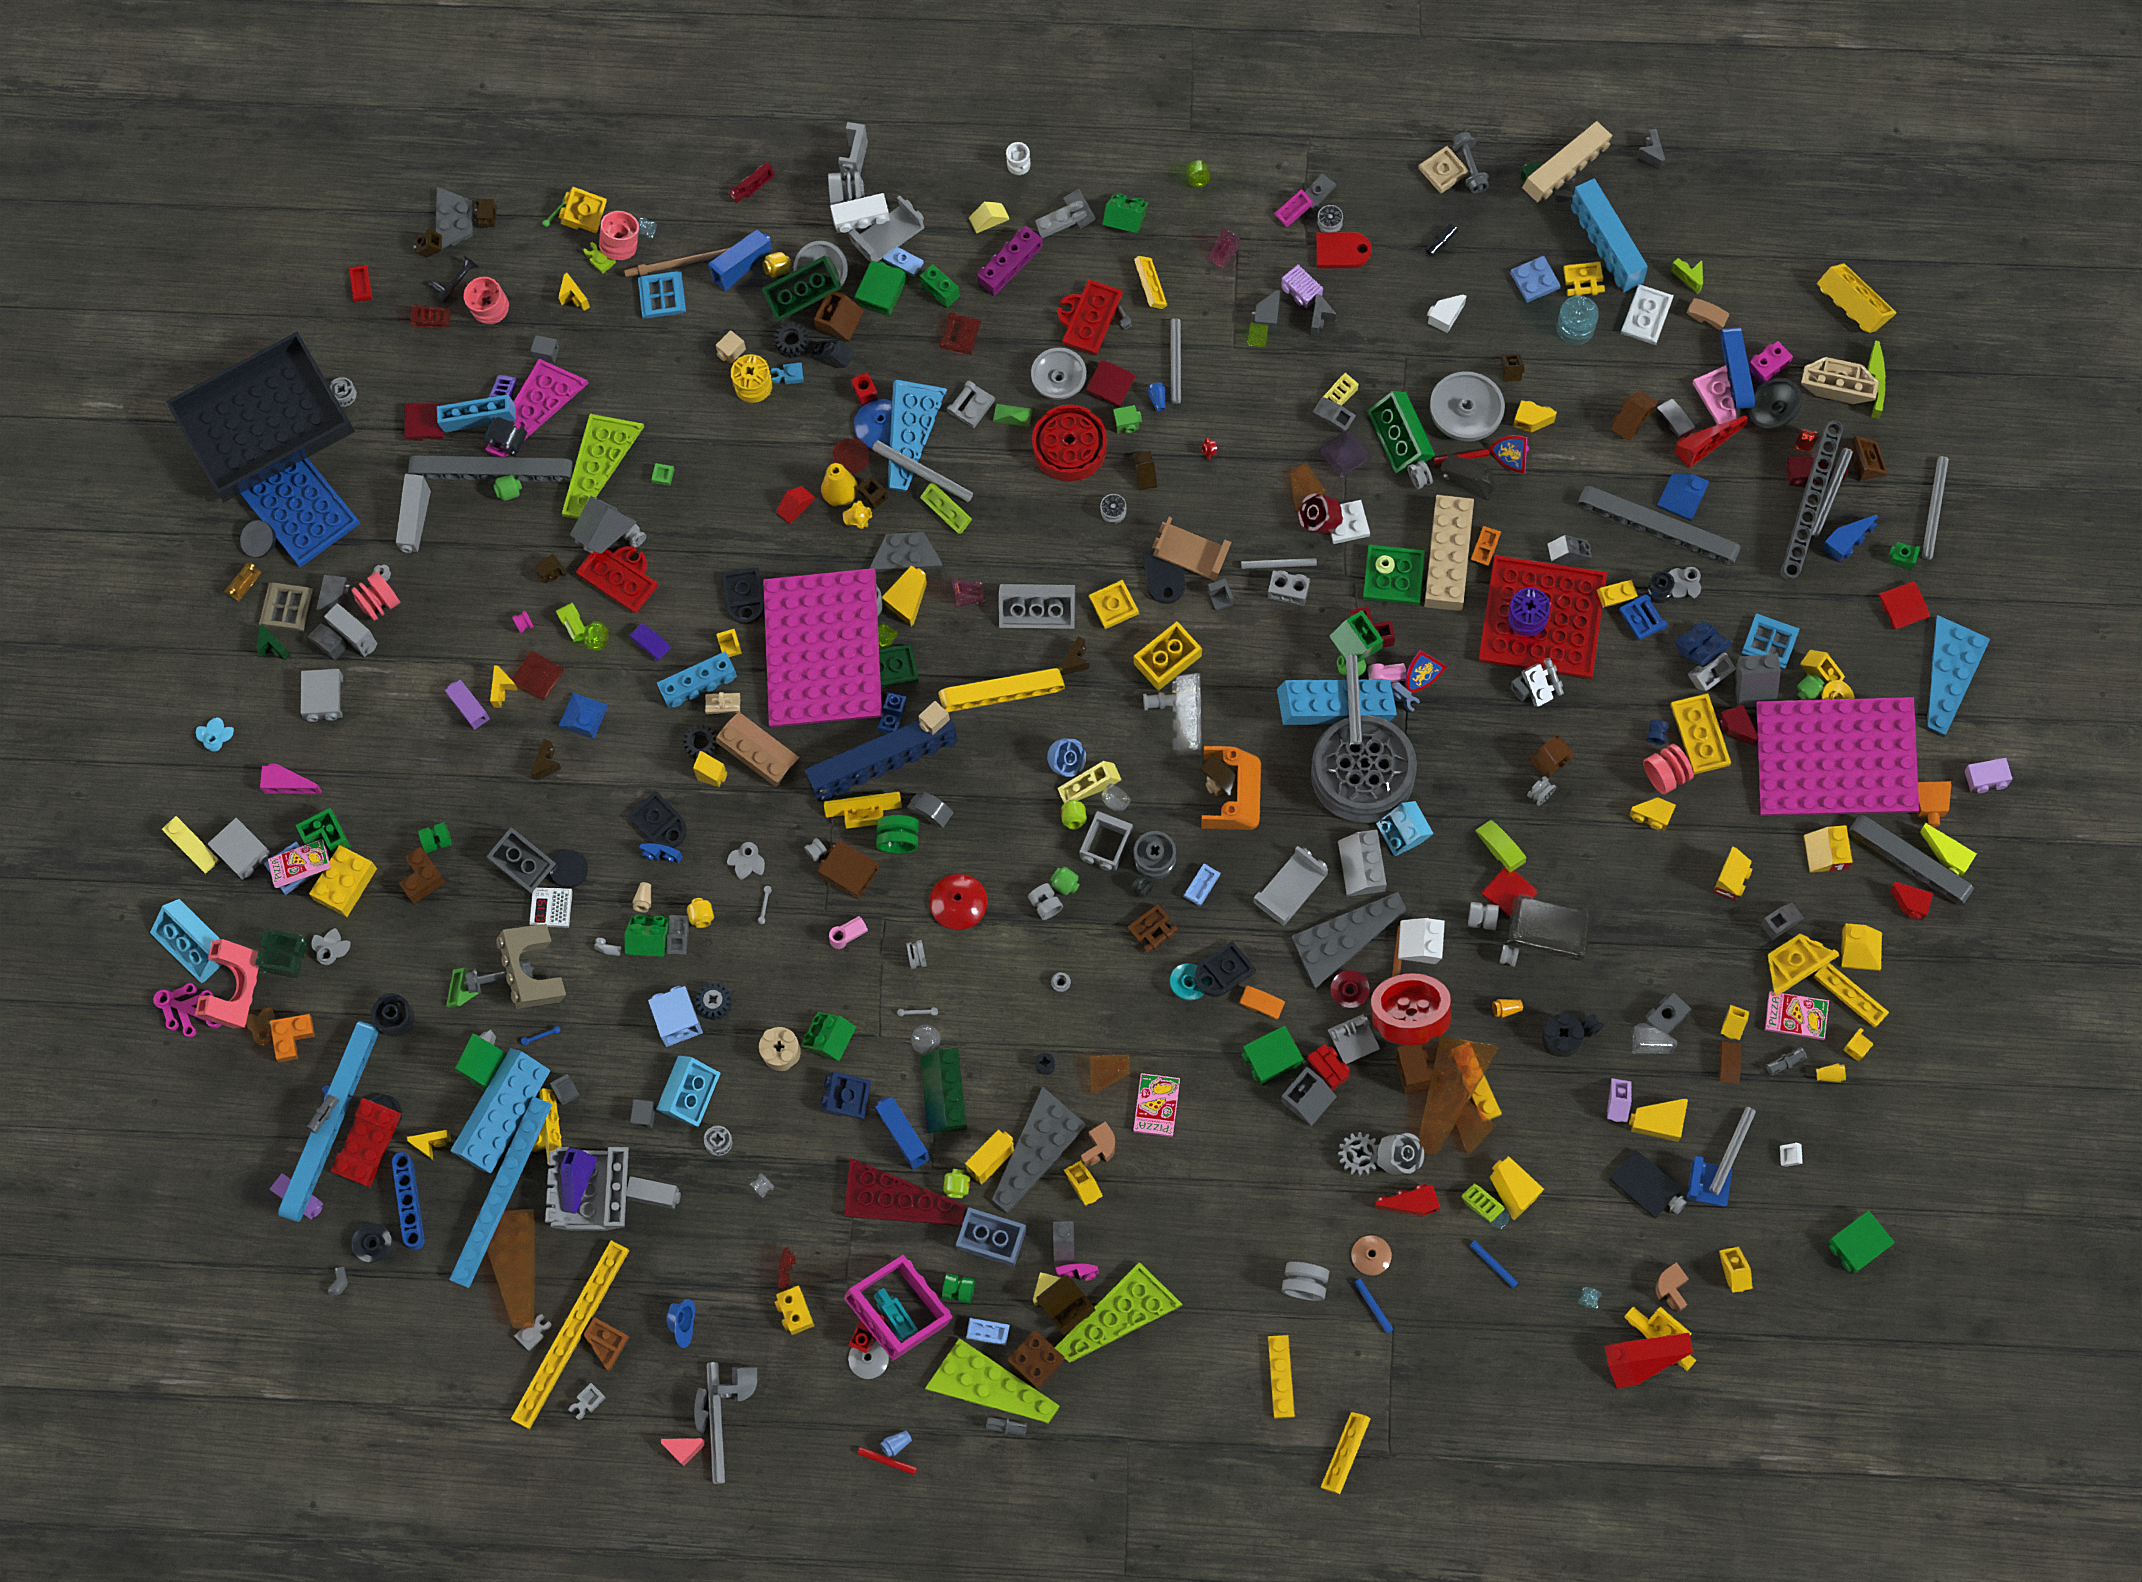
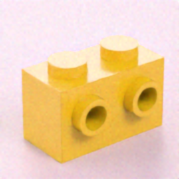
M799 1286L776 1294L778 1300L775 1301L778 1312H783L785 1319L782 1320L785 1331L790 1330V1333L794 1335L814 1327Z

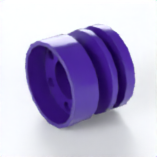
M1525 588L1515 593L1510 603L1507 618L1509 626L1514 632L1521 636L1529 637L1543 631L1547 624L1551 606L1544 592L1536 588Z

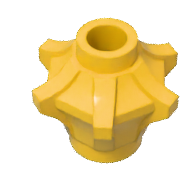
M862 501L853 503L850 509L843 512L845 524L847 526H857L860 529L868 527V520L872 518L871 509L869 507L866 508Z

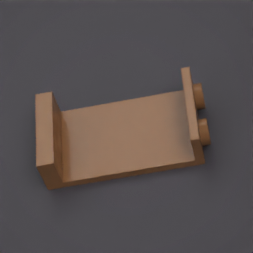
M1171 517L1168 518L1166 523L1162 522L1159 530L1162 533L1160 539L1156 537L1152 546L1155 549L1153 556L1216 581L1231 542L1224 540L1223 544L1220 545L1170 524Z

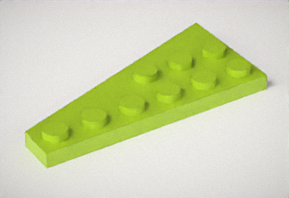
M594 414L589 415L563 507V517L579 518L590 496L597 497L643 430L644 424Z
M1139 1262L1094 1307L1096 1311L1080 1322L1055 1349L1065 1357L1068 1363H1071L1183 1306V1304Z
M960 1338L925 1388L927 1391L937 1392L945 1396L955 1397L1049 1424L1060 1408L1058 1404Z

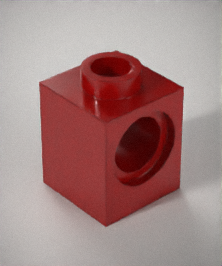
M868 373L859 374L851 380L853 390L861 406L878 399L877 390ZM862 386L868 387L864 390L860 389Z

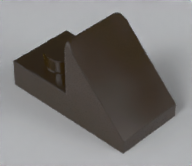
M1520 354L1501 355L1503 380L1505 382L1521 381L1522 373H1524V363Z
M1151 451L1134 453L1133 461L1139 490L1158 487Z
M1079 636L1060 665V673L1062 675L1089 669V662L1080 658L1083 657L1087 649L1085 647V639Z
M543 739L531 771L534 780L538 781L561 769L558 762L549 760L553 758L555 752L549 740Z

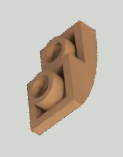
M1697 298L1692 299L1687 310V314L1700 323L1707 321L1718 330L1724 328L1729 313Z

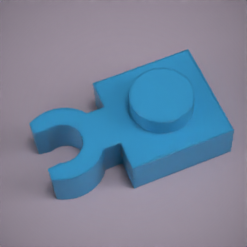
M802 363L783 365L784 370L779 368L771 369L772 375L778 374L777 377L772 378V383L774 384L780 383L782 380H785V384L804 382Z

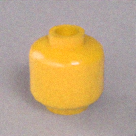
M782 252L767 255L765 261H763L764 272L772 278L786 275L791 266L790 258Z
M703 898L693 899L692 903L687 907L689 922L696 926V928L709 926L714 919L711 903L703 900Z

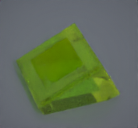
M1250 323L1247 345L1266 348L1268 325Z
M885 624L878 627L879 648H889L897 637L898 632Z

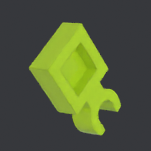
M591 242L590 245L593 250L587 251V249H583L587 257L591 258V264L604 274L616 261L606 257L601 250L598 251L596 244Z

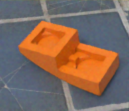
M1483 526L1471 560L1489 566L1501 532Z
M1246 986L1239 1004L1254 1012L1259 1011L1277 1020L1285 1001L1256 988Z

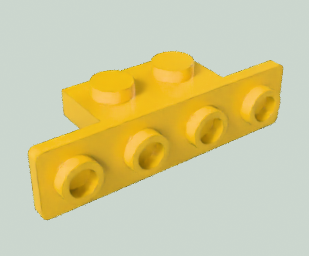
M900 792L824 802L827 818L845 815L846 829L877 825V820L884 817L883 810L902 807Z
M543 1088L539 1090L540 1099L552 1104V1107L532 1148V1152L546 1149L549 1165V1151H555L557 1147H562L556 1094L554 1090Z
M1632 1307L1624 1316L1647 1339L1690 1333L1661 1307L1658 1308L1650 1319L1646 1318L1635 1307ZM1689 1355L1677 1362V1364L1688 1371L1696 1360Z

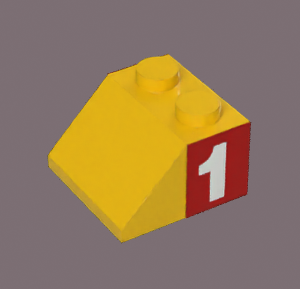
M1846 825L1826 827L1804 835L1810 873L1848 870L1853 862Z
M1732 847L1713 893L1735 901L1738 896L1742 897L1746 887L1742 885L1744 879H1749L1753 870L1749 868L1752 861L1737 848Z

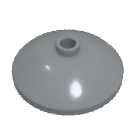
M814 241L805 245L799 251L795 258L794 271L824 255L830 256L838 272L841 286L843 285L847 276V261L843 252L836 245L826 241Z
M1052 348L1044 351L1035 359L1031 369V379L1036 390L1043 396L1057 400L1066 399L1078 393L1083 387L1086 380V366L1082 358L1074 351L1066 348ZM1058 377L1062 378L1061 381H1057L1056 379Z

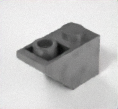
M1325 397L1320 399L1312 412L1341 432H1345L1356 416L1346 408Z
M1564 535L1547 544L1551 561L1565 564L1592 558L1591 547L1587 540Z
M1790 903L1780 907L1764 918L1761 926L1770 938L1774 940L1802 921L1804 917L1795 905Z

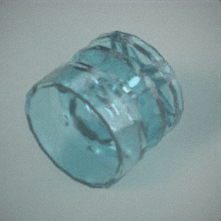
M1584 296L1571 297L1562 304L1557 321V332L1565 342L1583 344L1593 337L1599 317L1596 304Z

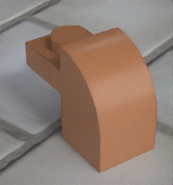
M1105 1121L1089 1131V1137L1095 1144V1147L1081 1155V1160L1085 1166L1096 1164L1101 1160V1156L1108 1162L1115 1152V1137Z
M1677 1262L1667 1268L1657 1280L1656 1294L1659 1300L1667 1296L1668 1305L1679 1313L1685 1309L1687 1303L1677 1291V1288L1688 1281V1277Z

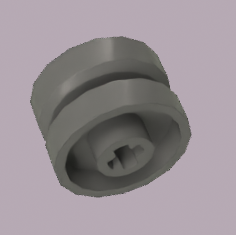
M1159 831L1147 832L1140 836L1134 847V862L1138 872L1150 879H1162L1171 873L1176 863V847L1171 837Z

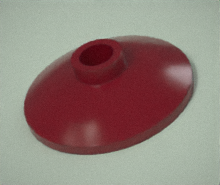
M1354 970L1340 972L1331 983L1332 998L1338 1005L1344 1008H1357L1363 1005L1369 997V982L1360 972ZM1348 988H1351L1354 992L1352 994H1348L1346 990Z

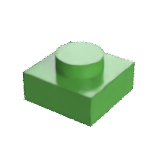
M655 463L651 479L652 483L671 486L674 466Z

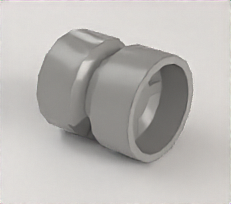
M1048 883L1037 887L1028 895L1032 905L1038 907L1037 912L1042 920L1053 917L1063 908V904L1058 897H1054V891Z
M1471 902L1468 927L1479 928L1483 926L1484 929L1495 930L1499 906L1487 904L1484 907L1482 903Z

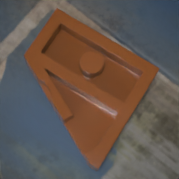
M595 1317L584 1333V1336L608 1371L612 1369L630 1338L628 1335Z

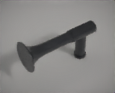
M464 256L465 262L463 267L446 288L436 283L435 280L430 281L429 287L441 293L438 297L441 302L444 303L459 282L471 269L479 268L468 257Z

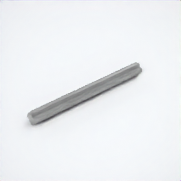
M880 441L875 442L872 448L875 452L964 501L969 502L971 500L973 492Z
M1939 456L1937 460L1922 551V558L1931 560L1933 557L1949 460L1948 457Z
M711 1362L707 1363L706 1366L712 1477L714 1484H723L725 1482L721 1400L719 1394L713 1393V1385L720 1384L719 1364Z

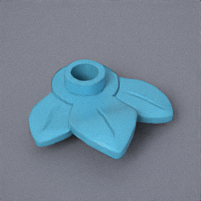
M219 717L211 719L207 727L199 726L196 729L197 739L203 742L205 748L210 751H218L222 747L223 742L229 740L234 733L233 727L224 728L223 721Z

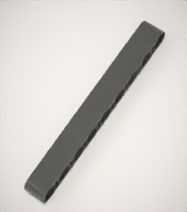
M1835 420L1830 421L1824 427L1781 568L1780 574L1785 581L1796 579L1803 566L1843 431L1842 424ZM1828 428H1834L1837 433L1831 434ZM1823 445L1830 446L1831 452L1825 451ZM1818 463H1824L1826 469L1819 468ZM1813 480H1818L1821 483V487H1816L1813 484ZM1808 497L1814 498L1816 504H1810L1808 502ZM1802 515H1808L1810 522H1805ZM1797 533H1803L1805 540L1799 539ZM1792 550H1797L1800 553V557H1794ZM1787 568H1793L1795 575L1788 574Z
M409 457L408 474L424 476L425 479L479 481H496L500 477L511 474L515 479L519 478L520 481L569 482L571 481L573 462L563 458Z
M1591 486L1583 488L1577 505L1584 510L1725 565H1734L1741 546L1733 541Z

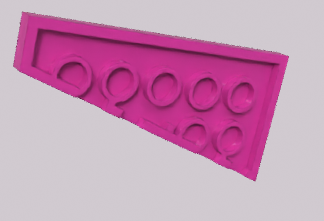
M539 359L514 400L516 421L511 422L515 423L517 429H520L521 426L527 431L525 437L527 439L588 384V381ZM490 444L485 449L487 453L496 457H506L509 455L506 453V450L501 448L499 451L489 447Z

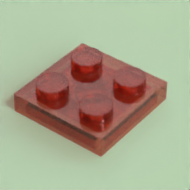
M531 650L512 678V681L519 688L544 701L564 669Z

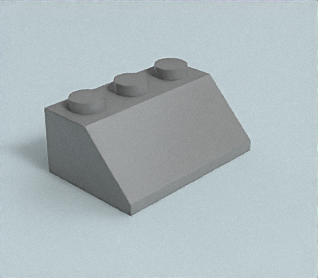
M1378 830L1357 832L1338 840L1347 897L1385 892L1387 884Z

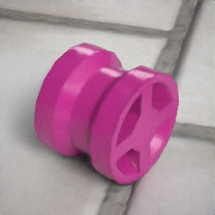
M526 610L521 615L512 617L520 634L525 629L534 627Z

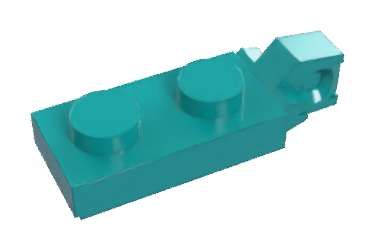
M884 1288L876 1292L874 1298L877 1301L878 1310L884 1316L900 1343L915 1335L918 1329L898 1299H894L892 1296L889 1297Z

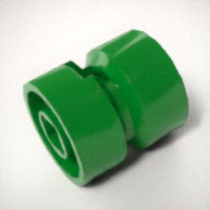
M445 822L434 825L433 829L427 827L418 830L420 841L426 854L436 851L437 847L445 848L452 845Z
M947 1273L942 1299L951 1301L958 1299L961 1303L970 1304L975 1286V1278L964 1276L960 1279L958 1275Z

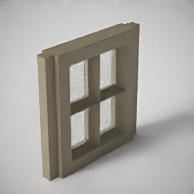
M269 583L259 625L263 624L265 627L304 631L313 589L295 585Z

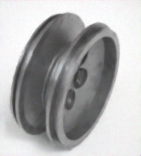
M1360 715L1361 743L1358 745L1351 744L1348 717L1329 727L1318 740L1312 759V785L1320 802L1334 815L1355 823L1377 822L1382 820L1383 817L1401 803H1405L1410 797L1417 771L1416 754L1410 740L1401 729L1385 719L1369 715ZM1357 747L1360 751L1354 753L1350 748ZM1377 748L1379 752L1372 753L1369 749ZM1345 762L1348 763L1350 767L1343 768L1340 766V764ZM1361 764H1367L1368 766L1367 768H1362ZM1386 764L1388 765V768L1381 769L1379 765ZM1350 779H1357L1359 783L1352 784ZM1376 779L1379 783L1372 785L1369 780Z

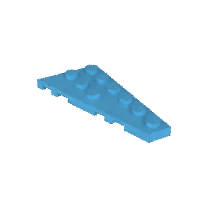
M901 380L893 382L891 448L916 462L920 459L921 451L926 444L935 421V416L942 404L943 396L946 394V388ZM889 459L887 489L905 492L909 487L914 472Z
M1937 615L1935 620L1936 628L1926 729L1945 737L1990 638Z

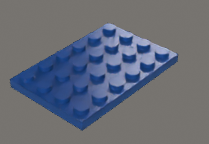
M308 458L241 493L260 519L269 523L274 529L277 540L300 568L361 524Z

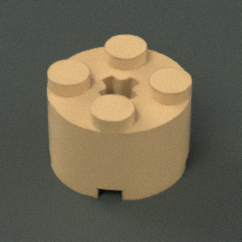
M775 1027L766 1030L761 1037L759 1051L763 1061L771 1069L785 1071L798 1062L801 1049L792 1031L783 1027ZM782 1046L783 1048L780 1050V1052H777L776 1049H779V1047Z

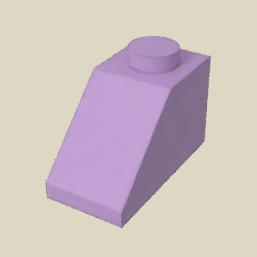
M1612 1078L1607 1119H1612L1615 1122H1627L1631 1106V1081Z

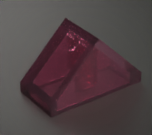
M1224 227L1208 259L1224 268L1239 249V236Z
M959 579L952 580L957 607L985 601L982 583Z

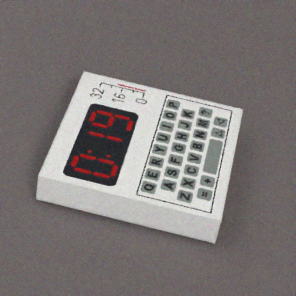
M536 888L532 894L530 926L547 924V927L569 928L572 889Z

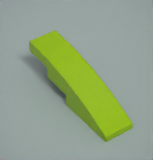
M1875 341L1867 370L1879 382L1871 416L1879 419L1885 397V367L1880 342Z

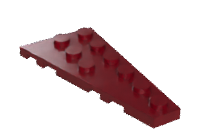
M850 1157L844 1217L951 1226L963 1225L965 1205Z

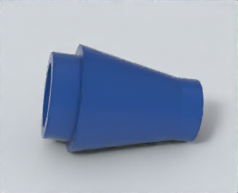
M1162 383L1149 385L1147 393L1155 407V411L1165 410V387Z

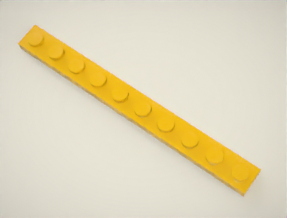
M610 1241L511 1420L528 1429L531 1428L629 1252L627 1248Z

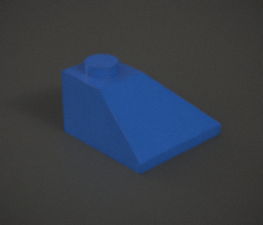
M1672 474L1657 507L1692 521L1709 481L1693 474Z
M573 693L560 721L559 728L594 739L608 705Z

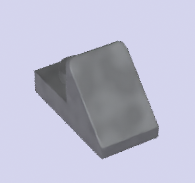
M1657 129L1649 130L1648 137L1645 138L1646 147L1639 149L1638 158L1657 169H1663L1665 157Z
M1318 294L1311 327L1312 336H1318L1319 330H1323L1324 321L1335 322L1336 320L1335 311Z

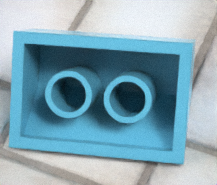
M678 1056L656 1110L670 1118L699 1127L721 1073L692 1057Z

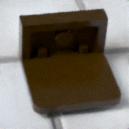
M1069 1275L1062 1276L1036 1298L1037 1302L1052 1318L1063 1335L1073 1330L1075 1326L1096 1311Z

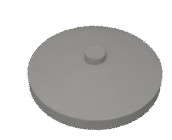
M1457 372L1445 377L1434 388L1430 400V414L1434 424L1445 435L1460 441H1476L1492 434L1500 425L1505 408L1504 398L1498 386L1486 376L1474 372Z

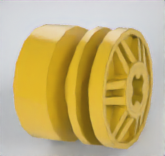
M752 354L744 355L733 363L731 378L737 396L749 403L764 400L772 390V378L766 361L760 356Z

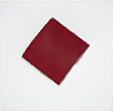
M1100 360L1085 392L1099 400L1103 398L1119 408L1136 375L1115 364Z
M444 403L405 404L404 439L423 441L424 438L442 440L443 429L438 424L437 406H443Z

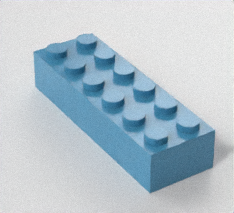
M1595 178L1575 187L1571 209L1574 214L1578 215L1582 228H1586L1590 241L1595 243L1599 256L1604 258L1608 271L1613 273L1617 286L1621 287L1623 292H1626L1638 286V284H1643L1648 266Z
M1390 679L1358 680L1360 715L1375 716L1390 722L1397 715ZM1285 680L1277 688L1283 725L1335 724L1349 717L1347 680Z
M510 1048L450 1151L479 1170L491 1174L522 1121L532 1097H536L551 1070L524 1052Z

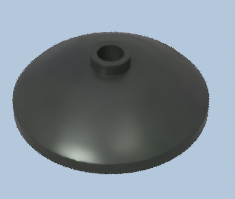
M1771 379L1761 384L1754 391L1755 406L1754 408H1748V414L1753 423L1760 428L1769 430L1781 428L1790 423L1799 413L1802 406V393L1799 387L1789 379Z

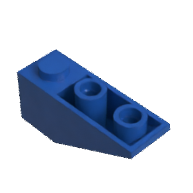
M1874 515L1837 528L1825 541L1822 549L1839 563L1843 558L1848 559L1854 552L1853 547L1855 545L1860 546L1866 538L1864 535L1867 532L1871 533L1876 528L1878 516Z

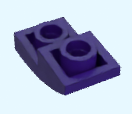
M643 623L628 636L641 650L644 648L656 661L660 660L671 648L667 642Z

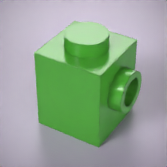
M1135 405L1113 409L1117 434L1123 432L1132 433L1139 430V422H1142L1140 411H1136Z

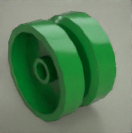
M890 815L877 820V832L879 835L876 837V847L878 850L886 853L904 854L919 849V839L916 836L919 832V821L916 818L904 815Z

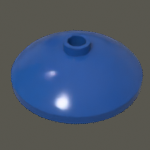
M877 399L870 401L861 407L856 414L854 420L856 437L865 447L873 450L872 448L876 441H880L890 447L892 400Z

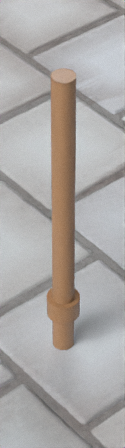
M730 248L650 265L641 264L636 268L626 269L624 272L626 277L638 274L643 276L647 275L648 272L715 259Z

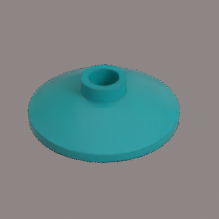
M1181 964L1173 970L1170 976L1172 991L1184 1000H1196L1204 995L1197 988L1194 981V974L1197 968L1195 964ZM1208 979L1201 980L1203 985H1209ZM1185 983H1190L1191 987L1186 986Z

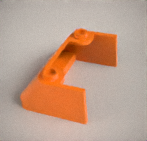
M1204 746L1203 760H1208L1214 754L1219 760H1224L1227 765L1238 766L1237 802L1230 801L1225 803L1221 809V816L1202 815V829H1255L1259 825L1260 759L1236 747Z

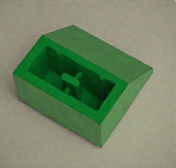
M1113 194L1106 204L1102 225L1138 233L1141 229L1148 203L1144 202L1141 198L1130 199L1126 198L1124 194Z
M1363 610L1346 619L1329 636L1345 661L1347 655L1355 654L1358 663L1382 649L1383 639Z
M642 914L632 915L625 931V954L664 957L667 949V934H669V918H664L663 916L649 917Z
M818 1012L804 1036L801 1047L826 1059L840 1061L856 1026L841 1016Z

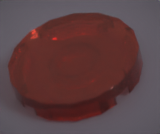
M855 438L843 439L834 447L833 462L841 464L850 474L859 473L868 465L869 451L861 440Z

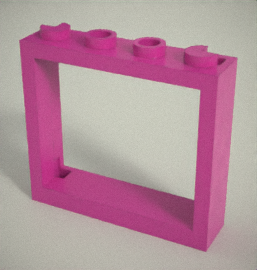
M904 1255L850 1288L844 1297L845 1301L893 1361L947 1326L952 1319L949 1309L941 1303L937 1294L929 1288L925 1279L918 1274L911 1261L907 1260ZM896 1269L899 1270L938 1319L903 1343L899 1342L861 1293V1291Z

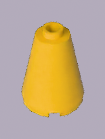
M834 463L827 468L821 492L825 501L832 506H846L857 497L858 484L856 479L841 464Z

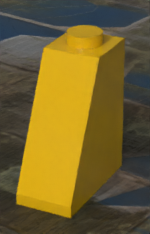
M911 565L882 597L883 605L911 627L914 625L927 585L926 574L920 568L916 569Z
M1681 1099L1637 1108L1635 1113L1630 1115L1629 1125H1632L1631 1132L1678 1142L1682 1134L1688 1100Z
M1509 1156L1503 1162L1499 1160L1492 1168L1494 1172L1490 1179L1509 1215L1515 1220L1539 1197L1544 1188Z

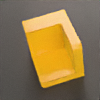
M735 629L716 634L722 653L726 651L728 657L742 654Z
M1861 1028L1843 1049L1858 1062L1861 1061L1873 1045L1870 1040L1861 1034L1864 1031Z

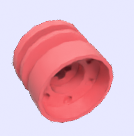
M624 211L610 212L603 217L600 227L599 248L606 257L613 260H625L635 254L639 232V223L636 218Z
M489 277L476 278L464 290L465 303L478 322L495 324L506 316L509 310V302L500 285L494 279Z
M378 571L367 578L370 587L367 588L363 583L359 584L363 592L360 593L355 587L351 589L357 604L374 621L378 619L374 613L376 609L381 615H384L381 607L383 604L391 610L401 603Z
M1671 744L1667 749H1662L1660 755L1655 753L1643 761L1649 780L1656 790L1663 795L1674 790L1676 783L1683 785L1685 781H1690L1694 777L1689 760L1676 744Z

